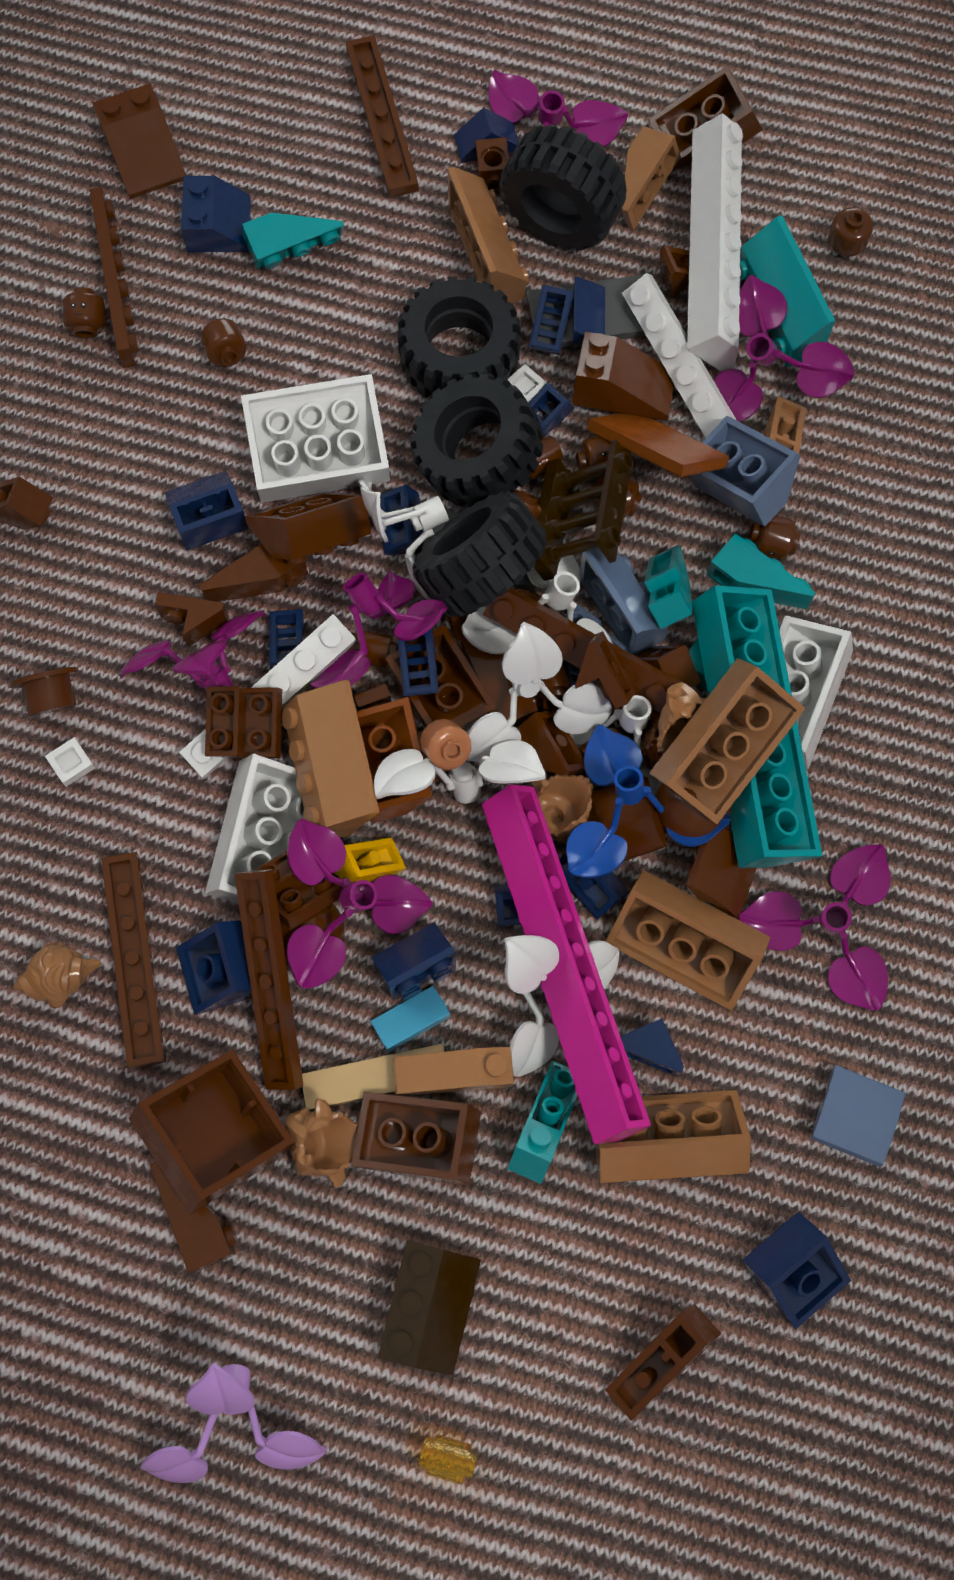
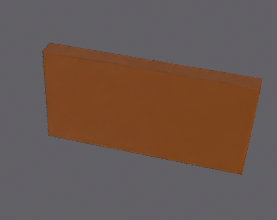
M618 413L589 418L587 430L609 442L617 439L623 449L679 477L723 469L728 464L729 455L648 417Z

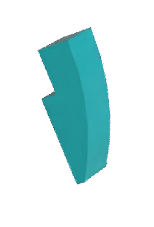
M678 544L649 558L644 580L650 592L648 607L660 629L692 615L690 582L683 553Z

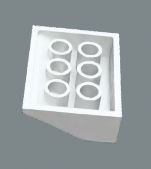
M372 374L241 395L256 487L261 503L360 486L359 480L361 479L372 482V484L390 481L388 459Z
M251 754L239 761L205 894L239 903L234 874L255 870L287 850L291 831L296 822L303 819L304 813L302 797L296 787L297 774L295 767L256 754Z

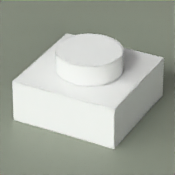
M526 364L507 379L511 385L516 386L522 392L528 403L547 383Z
M75 737L45 756L65 787L95 769Z

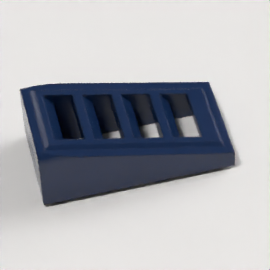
M542 285L528 346L529 349L560 355L574 291ZM546 302L563 305L564 308L561 310L545 305ZM543 313L560 316L561 321L544 318ZM540 325L557 327L559 330L558 332L540 329ZM538 335L556 339L555 345L537 341Z
M548 382L529 402L530 407L539 419L538 423L542 427L543 437L548 435L574 409L571 402ZM549 401L556 406L553 411L546 405ZM540 409L548 415L545 420L537 414Z
M303 609L269 612L270 670L290 653H279V651L293 650L305 639ZM296 624V627L278 629V625ZM296 637V639L278 640V638Z
M433 627L418 637H426V643L407 645V641L398 639L404 697L439 693ZM427 651L428 657L408 659L409 652ZM429 665V670L409 672V666ZM430 677V684L410 686V679Z

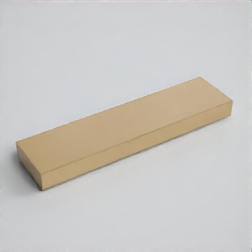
M443 1043L303 1073L304 1086L302 1088L306 1108L309 1111L315 1110V1101L317 1099L326 1100L329 1107L363 1100L364 1092L395 1093L393 1058L445 1052Z

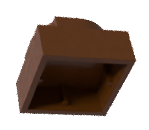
M233 1049L142 1100L136 1105L129 1118L131 1124L190 1215L283 1157L295 1142Z

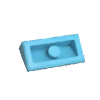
M431 986L371 1020V1023L389 1053L451 1018V1014L434 986Z

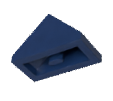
M483 107L454 134L461 163L475 161V140L506 137L508 153H513L519 143L513 122Z
M662 1018L620 1036L628 1058L675 1077L682 1073L684 1065Z

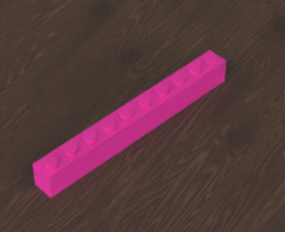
M510 784L482 803L486 822L490 828L497 849V855L501 861L524 934L545 937L554 942L558 947V964L546 975L547 979L541 981L540 984L552 1015V1021L563 1048L564 1058L568 1063L575 1091L579 1097L594 1145L617 1142L650 1127L651 1123L535 788Z

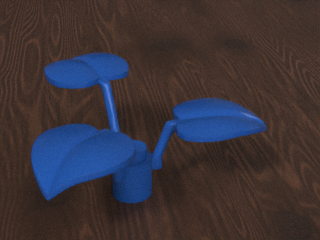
M601 724L596 727L588 741L584 756V768L588 778L594 784L606 787L614 783L617 798L609 830L602 823L586 822L577 826L568 838L566 846L568 871L574 876L583 878H596L615 871L625 860L628 849L627 842L622 837L614 834L617 830L624 804H637L646 796L659 813H663L664 810L662 804L651 792V788L644 786L643 774L640 771L643 761L642 752L638 745L628 737L613 732ZM726 812L720 824L712 832L701 837L681 836L667 827L666 831L670 838L680 845L688 847L699 846L708 842L730 823V816Z

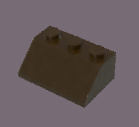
M407 1240L377 1358L417 1369L454 1375L481 1259Z

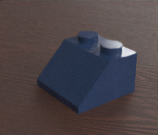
M215 175L183 176L181 232L187 253L249 252L242 236V224L250 221L251 196Z
M241 920L216 922L176 947L194 1015L209 1012L252 997Z
M799 1211L742 1260L758 1286L795 1330L851 1281L827 1236Z

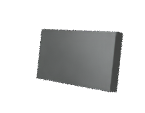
M643 275L594 281V283L605 287V335L615 336L620 339L646 336L622 295V292ZM574 284L558 286L556 288L573 291ZM542 289L526 291L532 329ZM573 300L561 348L580 346L573 344ZM546 302L545 305L561 310L564 308L563 305ZM543 313L544 318L561 321L560 316ZM540 325V329L558 332L559 330L557 327ZM538 335L537 341L555 345L556 339Z

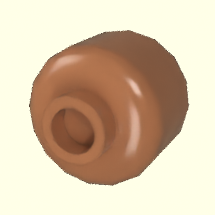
M448 719L435 720L428 724L422 732L420 739L421 750L424 756L436 767L445 770L456 769L469 758L471 739L467 732L454 721Z

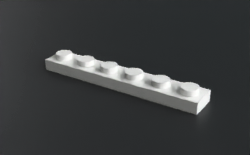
M648 273L644 274L622 292V295L703 435L707 438L726 416L735 420L736 418L701 358L687 349V334L653 276Z
M332 614L251 688L278 687L283 689V709L296 695L303 691L353 646L357 640L338 618ZM206 729L179 752L204 779L227 759L205 756Z

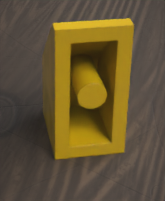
M393 838L344 845L346 850L345 862L342 868L335 872V874L342 879L348 878L351 883L359 880H367L372 883L379 877L400 873L406 869V866Z

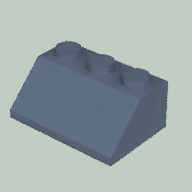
M726 416L702 443L729 455L727 467L690 475L697 488L765 527L788 501L800 456L797 452Z
M599 548L582 552L579 572L581 584L616 638L627 646V651L636 656L665 641L668 626L660 629L648 607L650 592L643 582H638L633 575V567L629 559L625 555L621 556L617 551L616 561L609 563Z

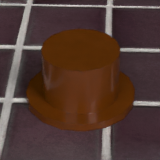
M67 667L45 671L13 680L9 685L12 689H22L29 716L51 713L77 705L70 677L78 674L79 669L78 667Z

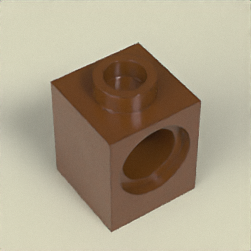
M506 137L475 140L477 176L484 178L488 190L498 191L500 190L499 180L501 173L509 160Z

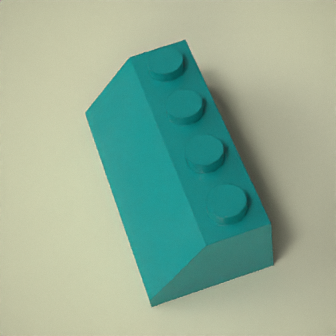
M782 215L778 216L741 247L740 279L746 281L750 275H753L761 281L776 287L784 295L787 302L786 317L778 328L767 329V331L770 332L779 351L802 362V355L806 346L815 342L828 341L835 318ZM784 361L787 368L793 366Z

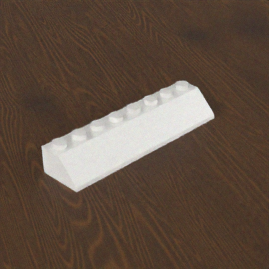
M723 113L694 129L692 134L687 349L721 372L734 369L739 349L740 221L742 219L741 151L743 138L740 126Z

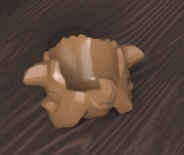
M683 682L673 684L667 689L666 704L659 718V737L656 739L658 741L656 744L657 752L662 754L667 751L706 700Z
M556 774L547 780L532 781L551 836L557 841L567 844L571 832L588 820L592 808L591 790L593 788L590 779L584 778L583 775L576 777L575 775Z
M50 942L49 944H44L43 949L31 958L26 971L17 978L13 988L14 990H23L27 996L36 1001H47L50 1007L57 1009L65 1003L70 994L78 991L80 985L87 980L88 974L101 966L102 962L98 959L85 960L80 952L69 948L67 945L63 946L62 943Z
M317 1099L314 1112L311 1113L307 1108H303L290 1114L285 1120V1127L295 1141L290 1150L291 1156L296 1162L294 1169L297 1176L313 1175L314 1177L326 1175L331 1180L333 1186L338 1188L345 1182L344 1169L349 1167V1163L352 1162L358 1123L348 1119V1116L342 1112H332L326 1100Z

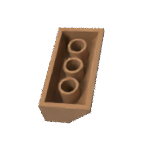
M456 167L448 168L449 211L478 282L482 284L483 281L494 285L493 290L495 292L498 289L501 290L508 297L507 303L525 299L526 285H529L528 273L525 266L520 267L518 263L519 255L514 240L509 241L507 223L504 215L499 216L496 210L498 205L494 191L488 190L484 178Z
M737 658L649 774L705 817L718 824L806 708L760 668ZM683 788L693 790L696 793L697 799Z
M342 680L296 695L282 709V723L284 728L287 729L290 742L289 755L291 760L294 761L297 774L296 787L303 801V819L327 827L339 837H349L380 811L374 792L349 680Z
M643 870L614 923L606 942L619 948L618 950L732 1011L760 964L771 937Z
M737 1090L641 1096L651 1126L617 1142L595 1144L600 1183L749 1173L751 1137Z

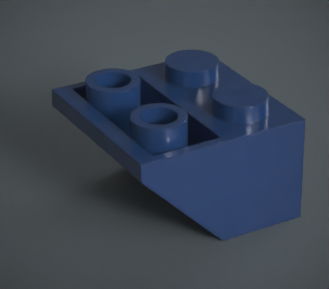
M227 471L164 492L186 551L249 529L244 511Z
M435 922L371 957L393 1000L399 997L403 1001L412 998L421 992V985L433 979L434 983L444 980L453 973L451 968L456 966L455 951Z

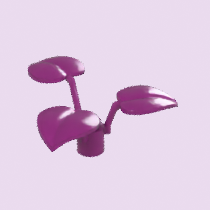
M493 70L491 74L489 103L492 112L512 121L513 124L520 122L524 115L527 118L532 117L537 111L538 119L543 127L547 125L557 126L564 116L571 128H577V133L582 132L588 135V139L594 143L597 141L603 147H606L615 140L628 118V112L622 108L597 100L580 102L573 108L571 117L568 112L569 107L564 106L565 100L561 93L550 90L543 93L541 98H539L537 87L529 79L519 75L505 74L497 70Z
M753 275L747 278L739 292L740 332L746 337H751L746 346L747 354L752 359L749 362L750 376L747 377L742 370L729 369L720 373L714 380L738 422L754 415L762 403L763 391L758 385L752 383L756 378L757 366H769L776 358L800 368L796 377L797 384L804 394L813 398H823L832 395L854 378L855 371L850 359L841 349L827 342L809 344L803 351L802 362L779 351L776 344L768 336L767 329H776L783 323L787 314L786 299L776 287L761 281Z
M388 571L382 583L376 589L366 573L362 572L352 576L343 585V590L353 603L348 609L354 618L360 650L345 652L310 685L317 689L342 680H349L350 685H352L367 671L371 662L365 657L368 649L359 615L360 612H363L370 619L379 618L384 614L390 613L397 621H400L394 629L395 636L399 640L408 641L416 639L430 630L448 607L442 601L427 599L413 604L406 614H400L395 609L406 604L415 593L416 586L412 580Z
M264 610L242 614L228 620L211 635L212 640H216V642L204 646L198 652L190 654L183 659L179 658L168 648L171 645L169 640L153 643L138 651L120 670L119 676L123 679L125 674L143 669L159 657L167 656L176 663L172 667L174 673L188 674L196 681L199 688L204 687L206 692L207 687L235 686L228 675L231 669L227 664L224 651L227 646L226 641L228 638L241 633L258 617H266ZM218 656L220 659L221 667H219L218 663H214Z
M300 819L294 825L288 839L287 859L289 867L294 876L306 885H316L325 877L328 882L342 886L340 904L344 909V912L325 931L316 925L309 924L296 929L288 939L286 956L296 984L303 989L326 983L342 968L346 957V946L341 939L330 935L333 930L347 918L351 917L353 913L372 908V921L380 930L388 934H399L410 929L432 907L433 902L419 887L398 876L385 875L377 878L372 883L367 880L351 883L348 878L334 877L331 873L339 871L345 862L346 850L344 843L335 832L327 827Z
M883 845L862 846L844 854L837 860L830 873V884L834 890L844 893L845 896L841 903L835 902L827 905L820 916L800 920L802 915L800 903L792 895L781 891L764 894L739 915V921L771 937L767 949L774 951H786L796 947L802 937L800 927L820 924L822 930L827 934L839 935L845 957L836 959L830 965L827 979L831 991L837 998L850 1005L871 1011H877L882 1007L888 990V973L885 962L877 951L867 946L860 947L851 954L847 941L848 935L845 930L852 921L851 911L847 907L851 898L859 905L869 906L880 902L889 891L891 874Z

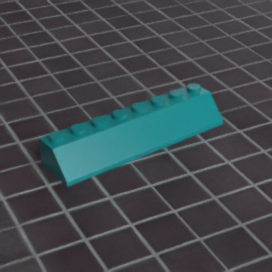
M714 585L692 601L708 696L737 658L760 668L792 696L772 589ZM797 721L731 806L730 821L739 868H768L823 856Z

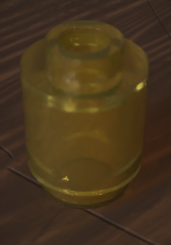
M436 1434L435 1438L426 1435L418 1468L427 1470L426 1475L462 1485L464 1477L472 1479L478 1454L471 1453L472 1444L438 1434Z

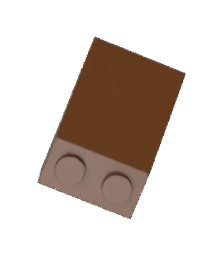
M728 65L648 119L654 130L675 136L681 157L674 168L692 162L693 130L722 113L731 121L736 122L742 129V144L763 131Z
M151 83L92 102L100 128L130 199L183 181V176L187 175Z
M585 332L576 372L572 405L668 421L674 383L664 365L618 337L602 333Z
M443 625L434 630L439 693L408 696L412 711L425 728L428 724L440 719L452 720L461 728H465L484 715L496 711L497 706L446 626ZM426 637L419 638L408 645L426 643ZM399 650L386 656L385 661L389 676L402 697L406 698L403 694ZM427 651L408 653V659L428 657ZM428 664L409 666V672L429 670ZM430 677L410 679V686L430 684Z
M364 1092L351 1166L413 1178L470 1186L481 1111L465 1103Z

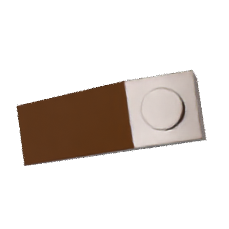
M260 544L198 586L204 600L221 602L282 592L288 587L292 588L300 584L308 574L306 562L288 564L285 559L272 558L265 547Z
M157 1162L151 1163L150 1167L187 1272L195 1273L236 1255L234 1246L239 1243L232 1224H225L224 1219L208 1204L190 1215L160 1170Z
M695 1304L681 1312L605 1391L632 1421L721 1335L720 1331Z

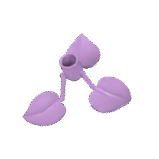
M213 1363L206 1373L188 1389L186 1394V1402L191 1408L201 1413L210 1414L198 1447L192 1452L180 1446L157 1450L143 1460L141 1470L147 1471L159 1479L175 1483H190L204 1477L208 1471V1463L200 1459V1457L204 1453L217 1415L222 1412L231 1415L249 1413L255 1442L261 1446L256 1450L255 1457L261 1463L272 1468L289 1470L310 1465L326 1453L327 1446L323 1447L313 1438L295 1431L276 1432L265 1438L261 1434L254 1406L255 1396L249 1390L251 1371L242 1365L232 1364L221 1368Z

